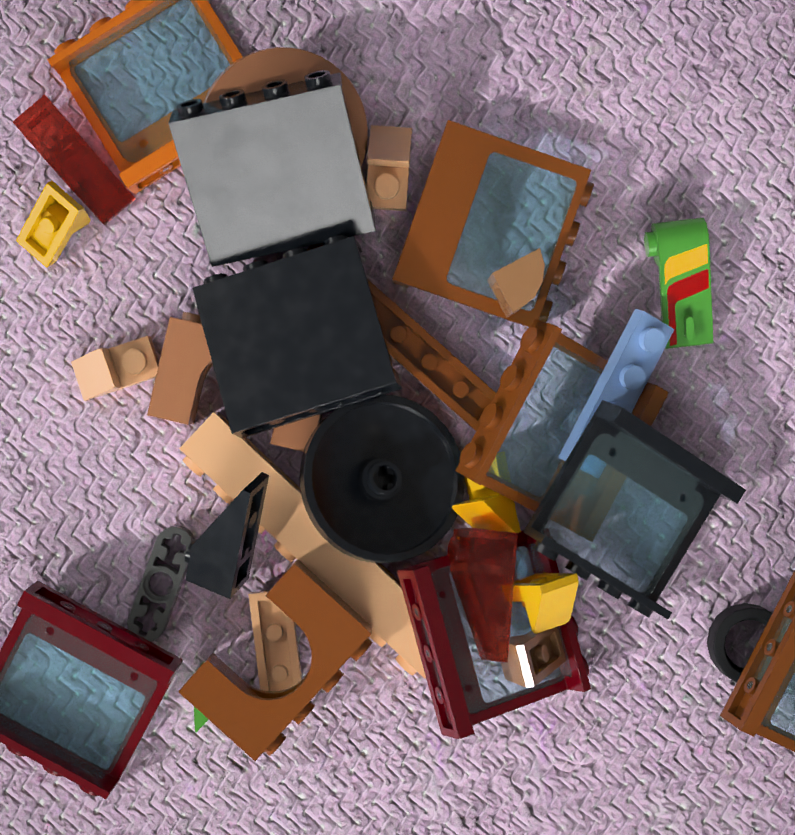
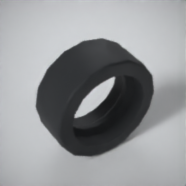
M742 603L729 606L718 614L711 624L707 638L710 659L721 673L736 683L744 668L732 663L727 656L725 649L726 635L734 625L745 620L759 621L766 626L772 612L760 605Z

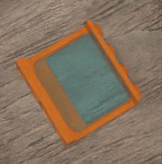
M130 0L125 6V11L112 19L111 17H105L98 20L90 27V33L77 41L70 39L63 42L54 50L55 55L47 59L51 67L61 76L119 169V176L125 186L134 194H137L181 166L168 124L172 111L177 109L176 106L188 100L201 99L202 103H204L208 91L218 76L228 66L243 57L208 0Z

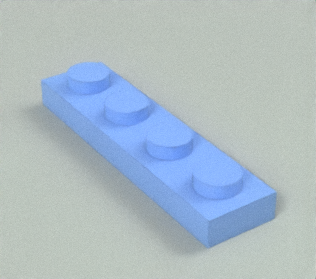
M634 310L558 457L559 459L567 460L602 400L620 406L632 413L675 329L645 311ZM590 454L585 458L579 469L598 478L605 462Z

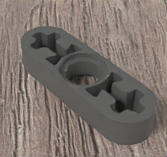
M178 525L171 526L158 535L128 617V630L150 642L156 640L165 632L188 569V563L185 562V554L190 543L195 538L187 528ZM176 534L181 536L180 543L186 546L185 551L180 550L175 554L172 564H180L179 571L168 564H157L158 557L163 561L168 558L170 546L165 544V540L174 538ZM164 572L171 577L173 587L169 594L159 595L152 590L150 581L155 573ZM144 596L154 603H166L165 610L158 606L153 615V621L158 624V628L152 627L147 633L142 631L143 624L137 621L138 617H144L149 612L151 603L143 602Z

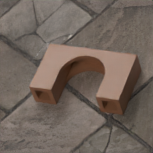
M183 312L181 319L169 318L147 415L187 425L194 424L204 380L209 370L213 367L200 315ZM322 414L274 428L270 444L304 452L311 434L321 422Z

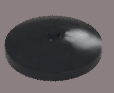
M386 394L335 409L315 428L305 446L300 465L299 478L302 500L306 512L317 531L326 541L342 553L371 563H393L408 560L421 555L435 546L454 524L458 514L453 510L452 505L463 501L465 476L455 471L460 463L461 454L448 428L430 410L404 397Z

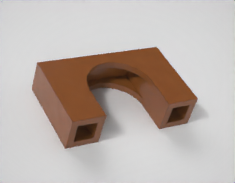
M298 559L265 596L292 619L308 638L312 660L311 667L305 677L296 685L286 690L275 692L259 690L246 683L220 658L212 653L178 691L254 761L263 752L271 756L286 739L282 731L292 720L299 725L315 707V704L311 702L312 698L321 689L328 693L344 675L339 670L350 657L357 661L373 643L368 638L372 634V626Z

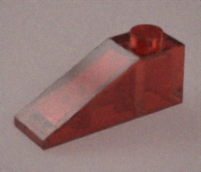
M479 528L454 529L453 537H451L448 544V558L451 561L450 572L481 660L508 663L518 533Z

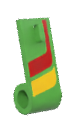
M694 218L652 223L651 232H645L644 234L645 252L647 257L654 258L659 269L661 321L675 329L665 349L714 343L710 246L705 219Z

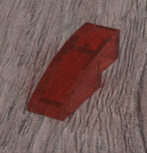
M45 94L13 121L34 148L104 225L136 199L84 136L77 131L55 103Z

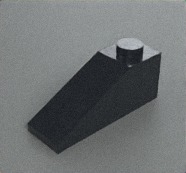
M261 472L239 493L198 539H194L190 543L185 554V562L188 563L186 581L229 599L246 583L250 575L269 479L268 474Z

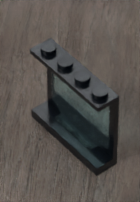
M602 400L523 532L536 540L533 549L553 561L557 559L559 554L569 560L565 566L566 569L577 573L579 577L586 581L593 574L600 579L597 584L598 588L616 599H619L622 593L628 595L631 599L627 605L646 617L650 618L654 611L669 619L672 612L657 604L656 601L718 498L722 497L738 504L746 489L626 409Z

